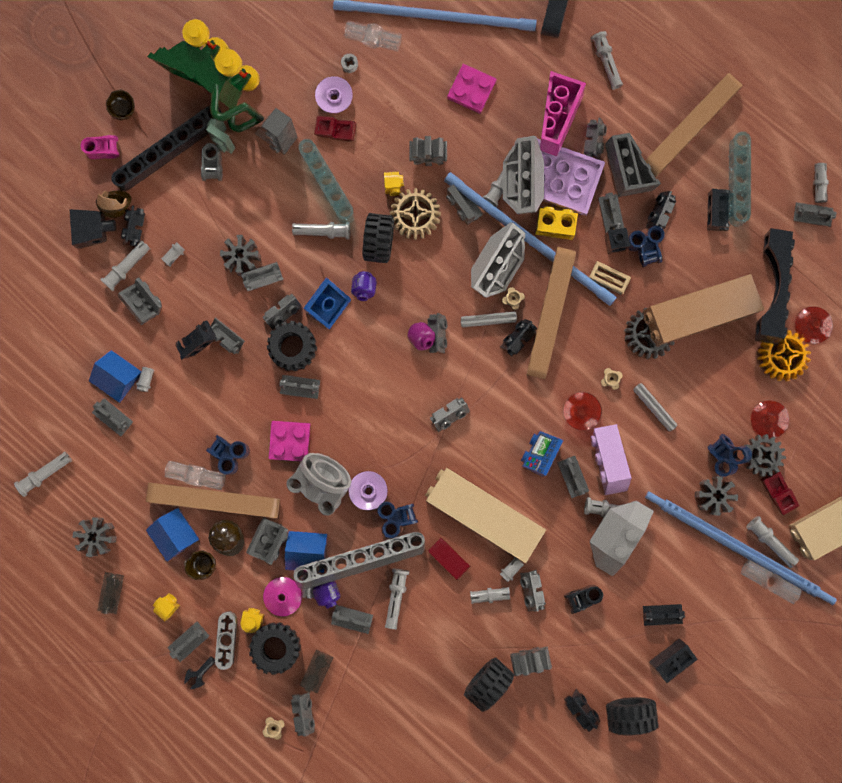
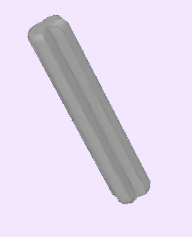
M516 312L463 316L460 320L462 327L514 323L517 321Z
M642 383L633 389L668 431H672L677 427V423Z

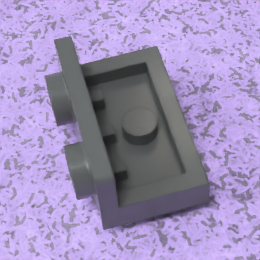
M454 184L447 188L446 198L450 205H454L457 209V214L462 221L469 225L482 216L483 213L479 207L460 193Z
M140 278L135 279L133 285L118 293L120 300L140 325L160 314L162 308L160 299L151 293L148 284L142 282Z
M263 517L246 553L272 565L273 561H276L279 556L281 544L288 537V529Z

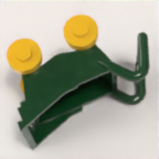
M192 19L184 25L182 34L185 41H181L169 50L165 47H160L155 54L150 52L147 56L169 73L202 86L210 92V112L212 117L217 121L228 120V126L232 131L240 133L264 121V116L249 104L244 102L236 106L242 90L252 91L258 86L260 81L258 72L251 66H242V59L239 54L229 49L228 45L221 38L213 37L209 39V29L201 20ZM219 101L229 107L228 111L219 113ZM244 111L253 117L240 125L235 123V116Z

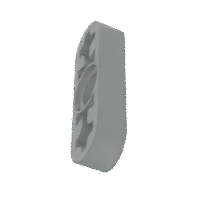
M230 611L221 614L218 620L215 664L221 670L230 668L234 663L237 616ZM227 615L233 620L228 630L233 629L232 632H222V629H226V622H223V619L227 618ZM223 635L231 637L232 642L229 646H224L221 643ZM220 649H231V652H226V659L230 660L226 665H223V662L220 661V658L224 656V651L220 652Z

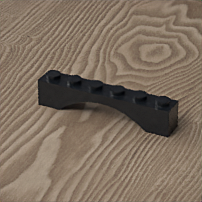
M770 228L764 236L763 254L769 261L773 271L775 291L769 309L756 322L755 341L778 345L786 338L787 327H785V321L789 315L787 303L790 300L788 286L792 280L790 268L793 264L791 252L795 245L792 231Z

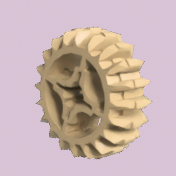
M414 188V193H411L408 189L406 190V196L401 192V199L395 198L396 204L391 205V208L395 211H391L390 215L394 217V224L397 223L394 229L398 230L401 228L400 235L407 232L406 238L408 239L411 234H414V240L417 239V234H420L423 239L425 238L424 232L431 235L429 228L432 230L437 229L435 224L440 223V219L437 218L441 216V212L437 211L440 209V205L435 204L437 202L436 198L430 200L431 193L425 196L424 189L421 190V193H418L417 188ZM413 201L412 206L410 208L401 211L405 204ZM418 201L425 203L430 211L421 208ZM415 206L418 213V217H416V222L413 215V211H415ZM400 217L411 220L413 227L406 225ZM427 217H430L429 221L425 225L418 227V224L422 219H427Z

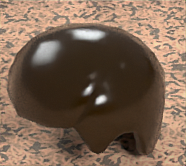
M124 90L112 91L106 100L107 112L112 118L119 121L129 119L135 111L134 98L129 92Z
M204 550L193 552L184 562V571L188 577L194 580L208 579L216 569V559L211 553Z

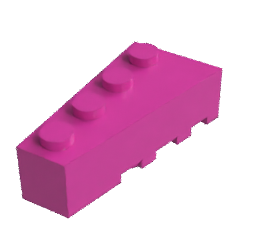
M550 71L540 143L541 151L558 156L584 96L586 83Z

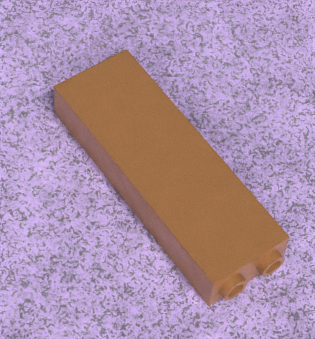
M749 274L650 306L643 310L644 320L651 331V339L655 342L656 347L757 314L763 311L764 307L753 278Z

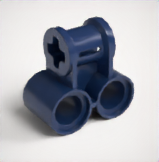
M653 226L646 234L641 231H634L629 236L630 247L628 249L633 252L638 251L642 267L655 262L662 263V254L658 245L664 239L665 232L661 227ZM650 233L657 234L658 240H653ZM632 238H638L640 245H635L632 242Z
M721 434L713 445L707 446L709 452L718 460L715 464V471L721 477L735 474L738 470V464L747 463L752 458V451L749 447H735L731 439L725 434ZM739 450H741L744 454V458L742 460L739 459L737 455ZM724 463L729 465L728 472L723 468Z
M216 435V440L211 447L206 449L208 453L219 459L218 469L226 475L235 474L238 470L236 459H245L250 453L247 444L241 441L230 444L219 435ZM242 445L244 452L237 456L235 449L237 446ZM227 461L232 462V469L230 471L224 469V464Z
M383 502L379 505V516L383 519H388V522L382 528L383 534L386 537H396L400 532V526L418 523L413 510L414 504L398 507L397 509L390 502ZM384 505H390L392 508V513L389 516H384L381 512ZM388 524H394L397 527L395 534L390 535L386 532Z

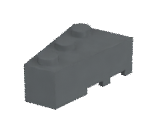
M277 108L270 113L255 133L270 144L269 147L274 152L279 153L280 151L284 155L298 138L292 119Z
M630 133L611 136L605 143L618 197L653 191L661 184L651 172L652 168L649 163L647 164L643 159L642 152Z

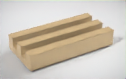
M598 261L595 263L589 276L594 282L621 295L624 294L631 279L630 276ZM598 267L619 278L624 279L625 282H621L601 271H598ZM596 274V275H598V276H600V277H602V278H604V279H607V280H609V281H611V282H613V283H615V284L621 286L622 288H619V287H617V286H615V285H613V284H611V283H608V282H606V281H604V280H602V279H600V278H598V277H596V276H594V275Z

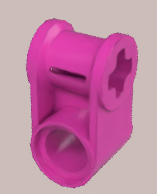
M114 135L87 137L82 140L81 149L90 159L118 158V137ZM90 146H95L93 151H87Z

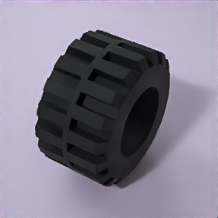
M368 214L363 236L362 256L364 261L388 263L390 260L394 232V219L392 215Z
M290 321V323L282 322L283 325L275 326L276 329L270 332L271 336L267 339V350L269 351L270 358L277 366L286 371L305 369L306 365L312 363L311 360L315 358V351H317L316 340L312 332L302 323H295V321ZM290 336H297L303 342L301 352L294 357H287L281 351L283 341Z
M274 622L263 626L253 635L252 642L249 645V648H251L249 656H252L251 661L257 665L256 668L258 670L262 669L265 674L271 673V675H276L277 673H284L294 665L300 655L301 645H299V636H296L297 632L290 629L291 626ZM277 637L285 643L286 654L283 658L272 659L266 654L264 644L267 639Z
M493 658L473 677L465 689L464 696L481 712H485L493 707L510 687L514 679V673L499 659Z
M643 697L622 698L613 700L606 705L608 730L618 735H641L659 728L656 702L652 699Z

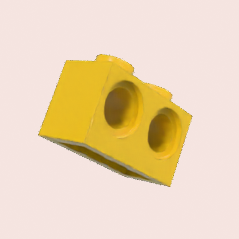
M553 207L540 208L535 235L573 240L578 213H573V210L569 209L557 211ZM548 217L552 220V224L546 225L542 219ZM567 220L571 226L564 227L561 221Z

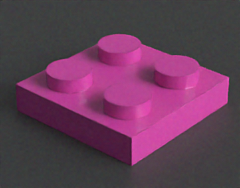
M463 64L447 95V99L481 114L497 79Z
M272 421L269 459L302 461L309 451L311 424Z

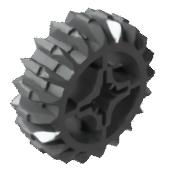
M638 310L636 316L632 315L630 317L631 321L626 322V325L630 328H626L624 332L630 335L626 336L625 340H631L627 346L631 347L633 345L635 347L632 350L633 353L639 350V357H642L645 353L646 359H649L651 354L656 359L658 354L660 356L665 355L664 350L667 352L671 350L669 345L675 344L673 341L656 347L651 336L645 334L647 331H650L646 322L643 324L644 330L636 333L637 324L639 321L644 320V312L642 313ZM638 340H645L650 348L643 346Z

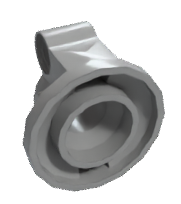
M309 453L304 456L296 472L287 480L286 484L290 492L299 493L301 491L307 499L318 503V509L322 514L329 516L340 506L341 498L349 489L352 481L346 469L334 459L319 453Z

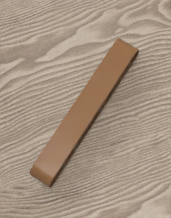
M728 73L645 160L652 168L651 172L655 177L666 168L740 90L743 85L734 76Z
M561 247L556 249L526 375L546 379L576 256V251Z
M148 483L146 502L270 518H278L280 499L157 483Z

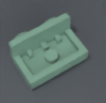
M212 118L208 122L206 129L209 136L216 143L220 151L224 153L227 151L232 154L235 146L231 138L224 133L227 129L224 122Z

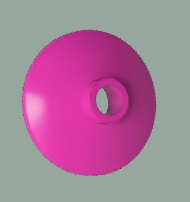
M287 577L276 578L269 582L264 590V604L274 615H291L301 604L302 591L297 587L294 580ZM279 594L285 595L284 601L279 600Z

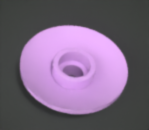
M328 77L322 80L315 91L318 106L325 112L333 114L346 110L351 104L353 97L351 86L340 77ZM333 95L338 96L336 100L331 99Z
M371 471L362 472L352 479L349 487V496L353 504L358 508L373 510L385 501L387 485L379 474ZM367 488L372 489V493L370 495H367L365 493V490Z

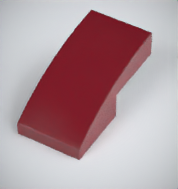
M317 116L314 135L354 142L357 124L355 121Z
M780 471L773 472V475H767L761 479L769 496L782 515L800 506Z
M442 538L428 550L456 580L471 567Z

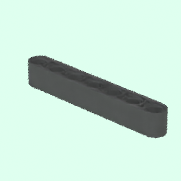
M413 532L300 566L294 571L295 583L300 589H309L418 556L425 550V537L419 532ZM414 541L421 543L419 546L412 545ZM395 547L402 548L400 552H395L393 549ZM378 552H381V553L384 554V555H383L382 557H380V558H377V557L374 556V555H375L376 553H378ZM358 558L365 559L363 563L355 562ZM339 564L346 565V567L343 569L337 568ZM321 569L327 570L324 575L318 574ZM302 575L308 576L304 581L299 580V577Z

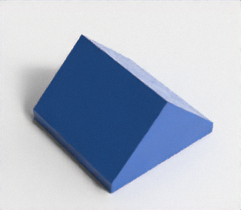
M325 278L303 309L316 321L330 329L352 299L328 278Z
M111 350L94 363L89 382L121 403L140 377L142 371Z
M179 508L158 518L146 529L167 562L200 540Z
M289 531L285 548V570L295 571L300 566L325 559L328 534ZM321 569L318 573H324L325 569Z

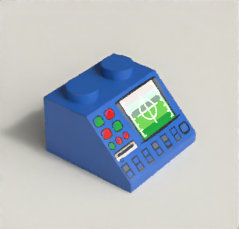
M541 431L537 435L533 434L529 442L532 446L529 452L525 451L521 458L523 462L522 467L542 477L546 476L563 440Z

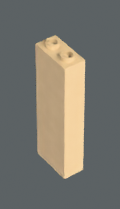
M446 468L445 471L441 469L435 478L438 481L436 486H430L425 494L428 497L426 501L526 563L546 529L450 469Z
M842 496L789 525L791 536L795 541H798L801 546L800 552L808 560H816L842 546Z

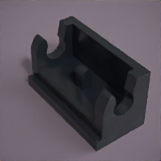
M712 188L708 193L707 230H729L730 190Z
M208 320L203 321L201 325L198 324L196 329L182 338L185 348L182 347L180 341L175 343L181 355V360L196 356L214 342L217 337Z
M679 638L650 660L649 663L658 672V675L668 683L698 659L689 646Z

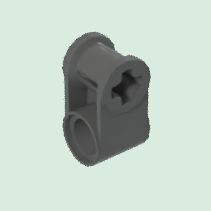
M212 143L206 144L202 148V181L207 179L222 181L223 179L222 154L217 146ZM210 151H216L214 157H208Z

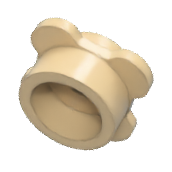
M511 287L508 289L506 297H503L502 302L517 310L525 295Z
M610 368L605 369L604 378L601 380L602 386H610L613 390L618 389L622 373L612 371Z
M272 717L267 718L263 735L275 738L276 740L282 737L281 730L285 725L284 721L273 720Z

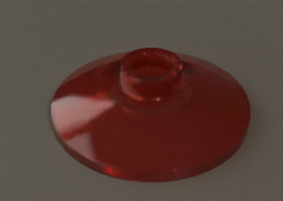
M811 306L798 313L794 326L799 338H805L804 342L819 344L827 340L831 335L833 321L826 310ZM814 321L819 323L818 327L814 326Z
M579 392L567 399L563 408V414L566 422L572 428L582 431L589 430L600 421L602 407L594 395ZM580 408L585 410L584 415L578 413Z
M772 400L763 401L753 409L751 425L758 435L763 437V435L767 434L768 438H777L787 430L789 414L786 408L779 402ZM771 415L775 417L774 422L769 420Z

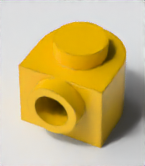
M399 171L384 173L385 194L390 196L400 195V187L404 186L403 175H399Z
M168 593L165 597H159L155 601L153 612L163 621H167L180 605L177 603V599Z
M255 608L243 611L241 618V628L243 631L254 633L260 629L264 614H261L260 610Z

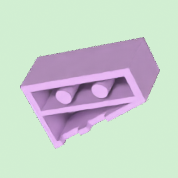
M617 424L595 428L590 439L592 447H595L596 450L595 459L597 465H599L600 479L605 495L628 491L631 475Z

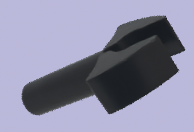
M209 657L197 671H192L191 668L188 669L184 684L190 678L196 676V683L190 689L203 686L205 682L202 680V676L215 663V659Z

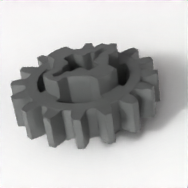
M767 434L763 435L762 438L760 435H757L755 440L753 438L748 440L750 445H744L754 452L753 458L748 461L749 465L746 467L747 469L753 468L752 474L759 472L760 476H765V474L771 476L773 475L772 471L779 472L778 466H784L781 459H786V456L782 455L785 448H779L781 441L775 443L776 437L768 439ZM760 443H767L769 446L764 447ZM762 452H766V455L764 456L766 459H762ZM764 464L768 468H761L758 465Z

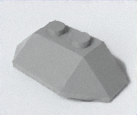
M536 136L517 138L515 145L503 161V199L517 214L537 212L544 199V159Z
M510 222L490 237L471 268V287L485 298L505 291L524 260L525 232L514 223Z
M637 500L610 508L590 539L596 567L614 576L626 563L643 536L654 511Z

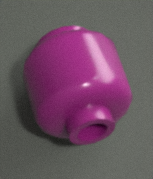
M419 322L409 328L407 337L417 350L423 351L432 347L436 335L426 323Z

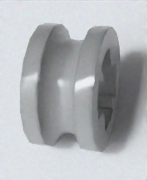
M346 54L342 57L341 65L345 72L353 73L357 70L358 61L355 55ZM350 60H352L353 65H349V67H347L346 61L350 62Z

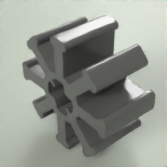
M425 136V140L418 137L413 138V142L409 141V161H413L415 165L425 163V166H432V163L442 165L443 161L447 162V141L443 142V138L440 137L431 140V136Z
M236 235L238 238L237 246L235 247L228 238L224 243L232 251L220 250V256L223 260L230 259L227 263H224L229 272H232V269L237 265L235 272L242 276L245 264L250 271L257 269L249 260L260 261L261 255L257 250L251 252L254 248H257L252 239H249V242L244 246L246 240L243 235ZM241 252V254H243L244 257H238V253Z
M712 477L713 486L709 479L702 480L699 484L707 492L695 491V498L706 497L707 500L698 505L699 509L708 510V507L711 506L709 514L715 516L721 515L720 507L724 513H730L734 508L729 506L726 499L738 501V494L727 495L726 493L729 489L735 487L733 482H725L721 487L723 477ZM713 494H718L720 496L719 499L714 498Z
M92 518V525L90 520L79 522V525L86 532H73V538H84L82 543L75 545L77 551H84L88 546L87 557L98 556L97 548L100 551V555L111 551L104 541L115 543L117 536L109 537L105 535V533L115 527L112 523H105L101 528L104 518ZM97 533L96 540H93L94 534Z
M534 647L531 650H520L518 653L510 654L514 676L521 674L526 676L532 672L541 673L543 670L552 668L548 647Z

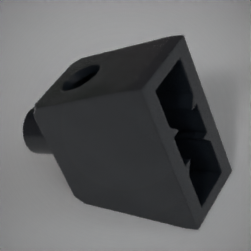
M69 210L72 245L77 249L104 243L107 241L106 232L116 231L115 220H105V215L100 211Z

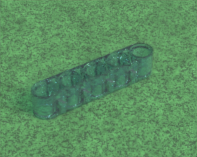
M746 132L737 133L729 144V222L735 227L742 226L751 216V137ZM737 140H741L744 146H740ZM736 158L742 159L744 164H739ZM736 176H740L743 179V183L738 182ZM736 195H741L743 197V201H739L736 198ZM736 213L742 214L743 220L738 219Z
M310 139L302 140L299 144V151L312 176L339 221L343 224H346V222L351 223L354 219V211L349 200L315 143ZM306 147L313 148L310 153L303 152ZM315 163L322 164V166L319 169L313 168V165ZM326 178L332 180L328 185L322 184V181ZM335 194L341 196L338 201H333L331 197ZM343 210H349L350 215L347 217L341 216V212Z

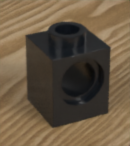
M627 227L609 230L604 236L608 254L627 251L630 247Z

